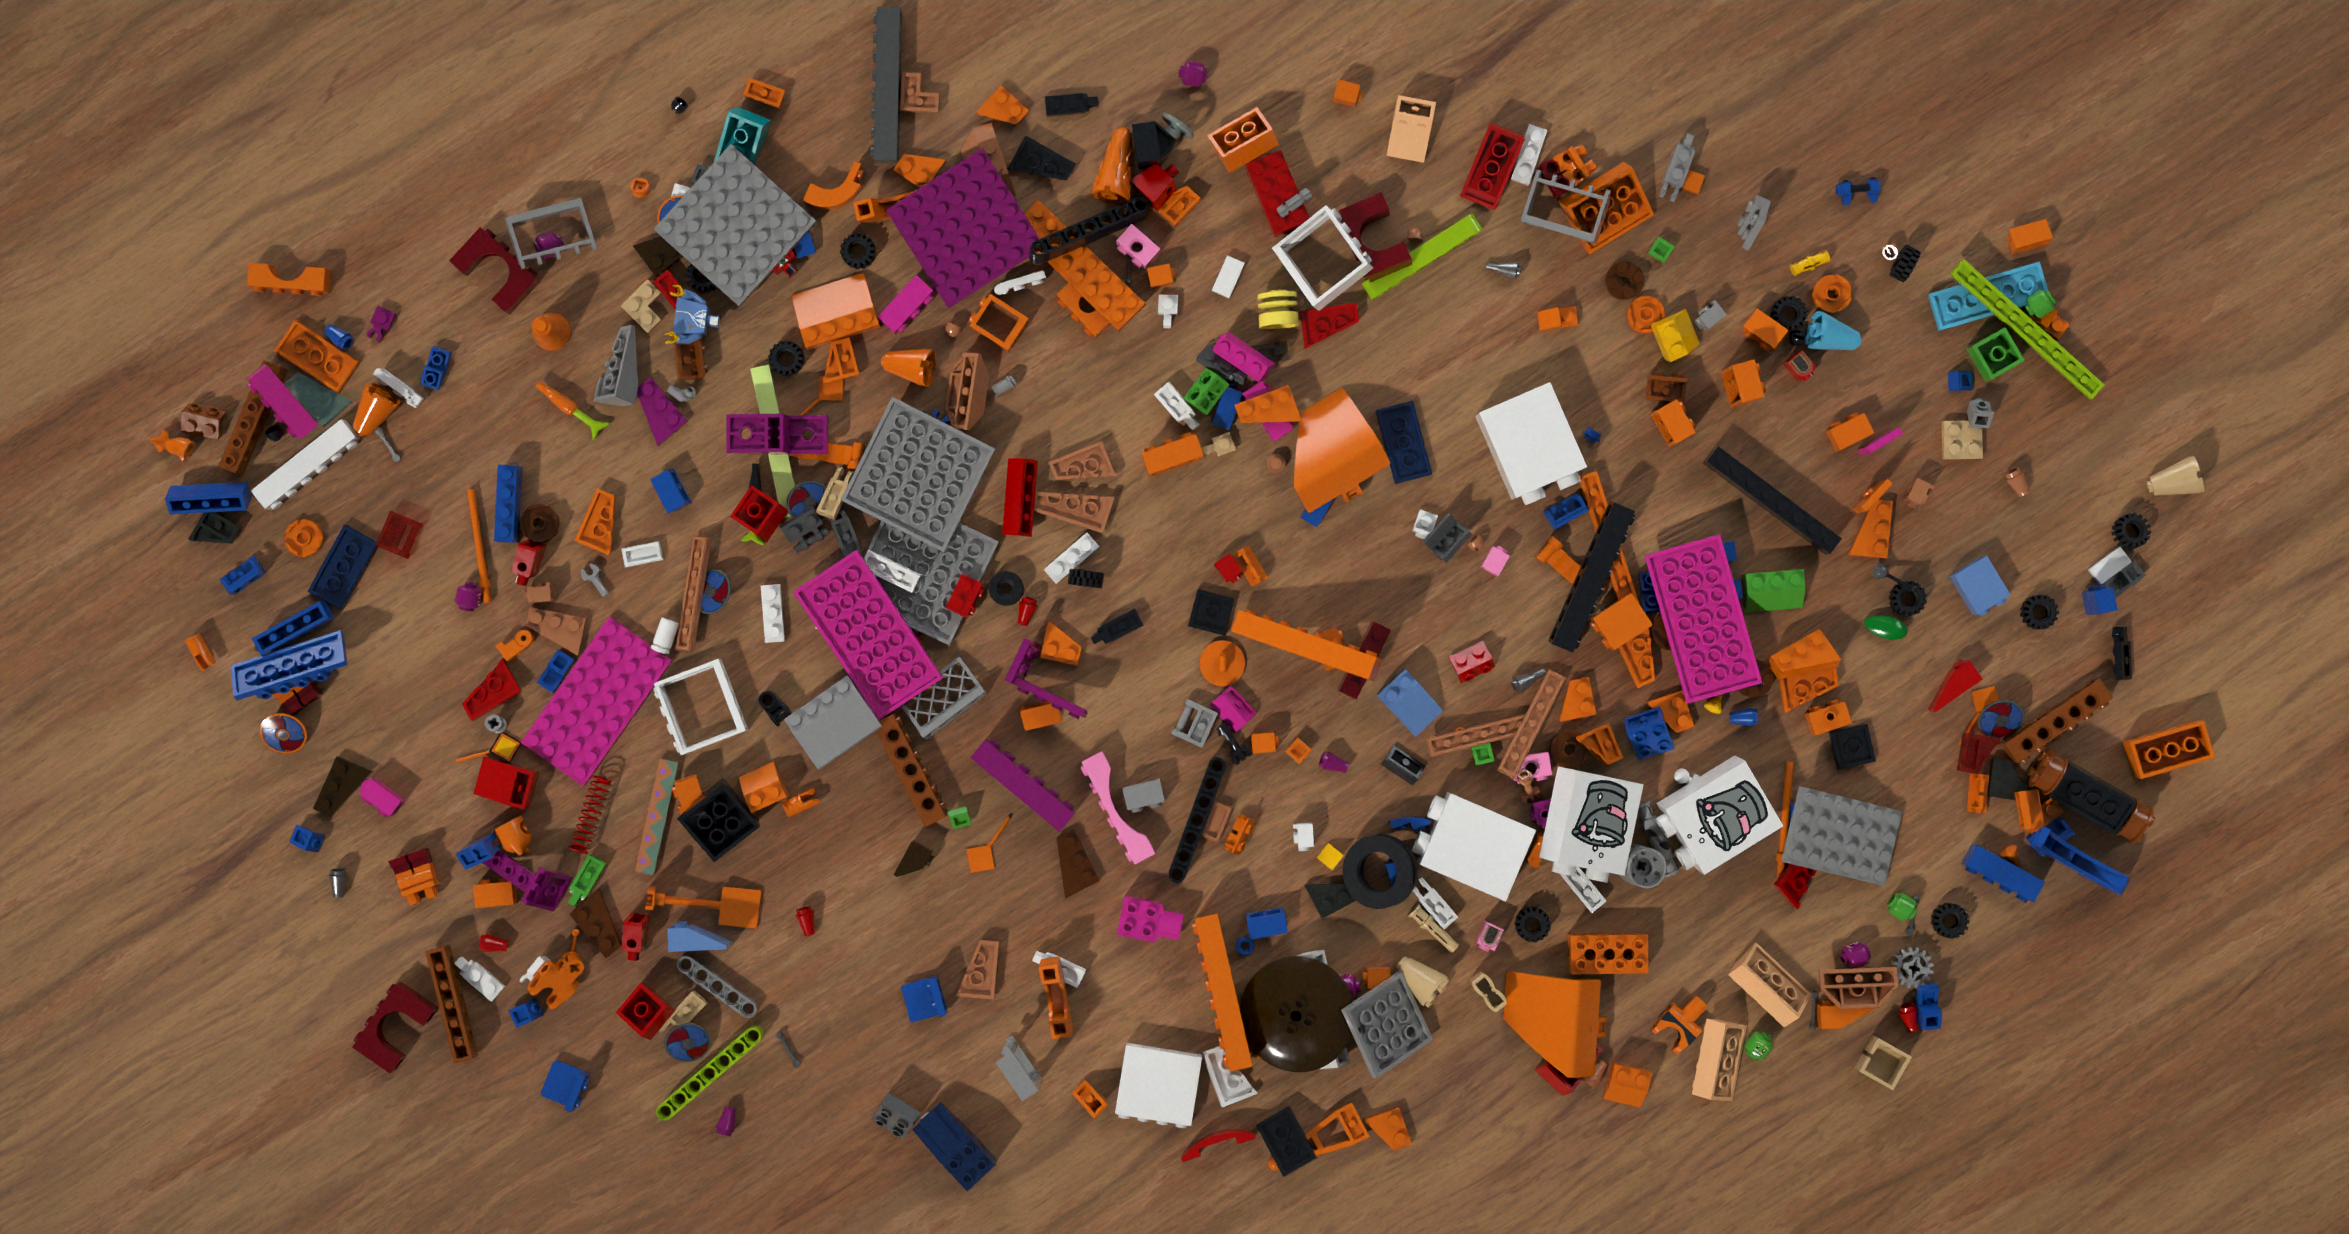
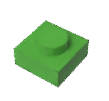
M1658 236L1647 254L1664 264L1675 246Z
M1490 743L1471 747L1475 766L1495 761Z
M966 806L948 811L953 829L972 824Z

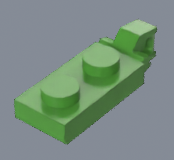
M592 854L587 856L570 886L569 892L572 893L568 904L575 907L580 899L585 900L605 868L606 862Z

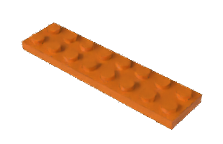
M1039 200L1025 213L1040 239L1066 228ZM1052 244L1054 247L1059 246L1058 244ZM1086 245L1047 262L1118 332L1146 306L1145 302Z

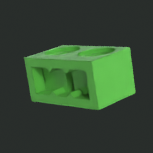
M1205 368L1183 399L1200 412L1208 415L1230 384L1216 373Z

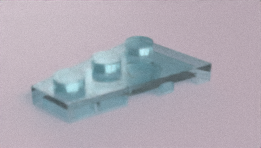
M299 372L284 383L291 394L323 428L353 403L351 400Z

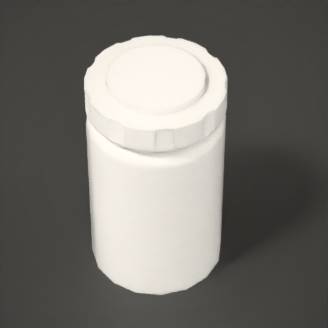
M661 617L651 649L663 654H669V649L672 647L680 623Z

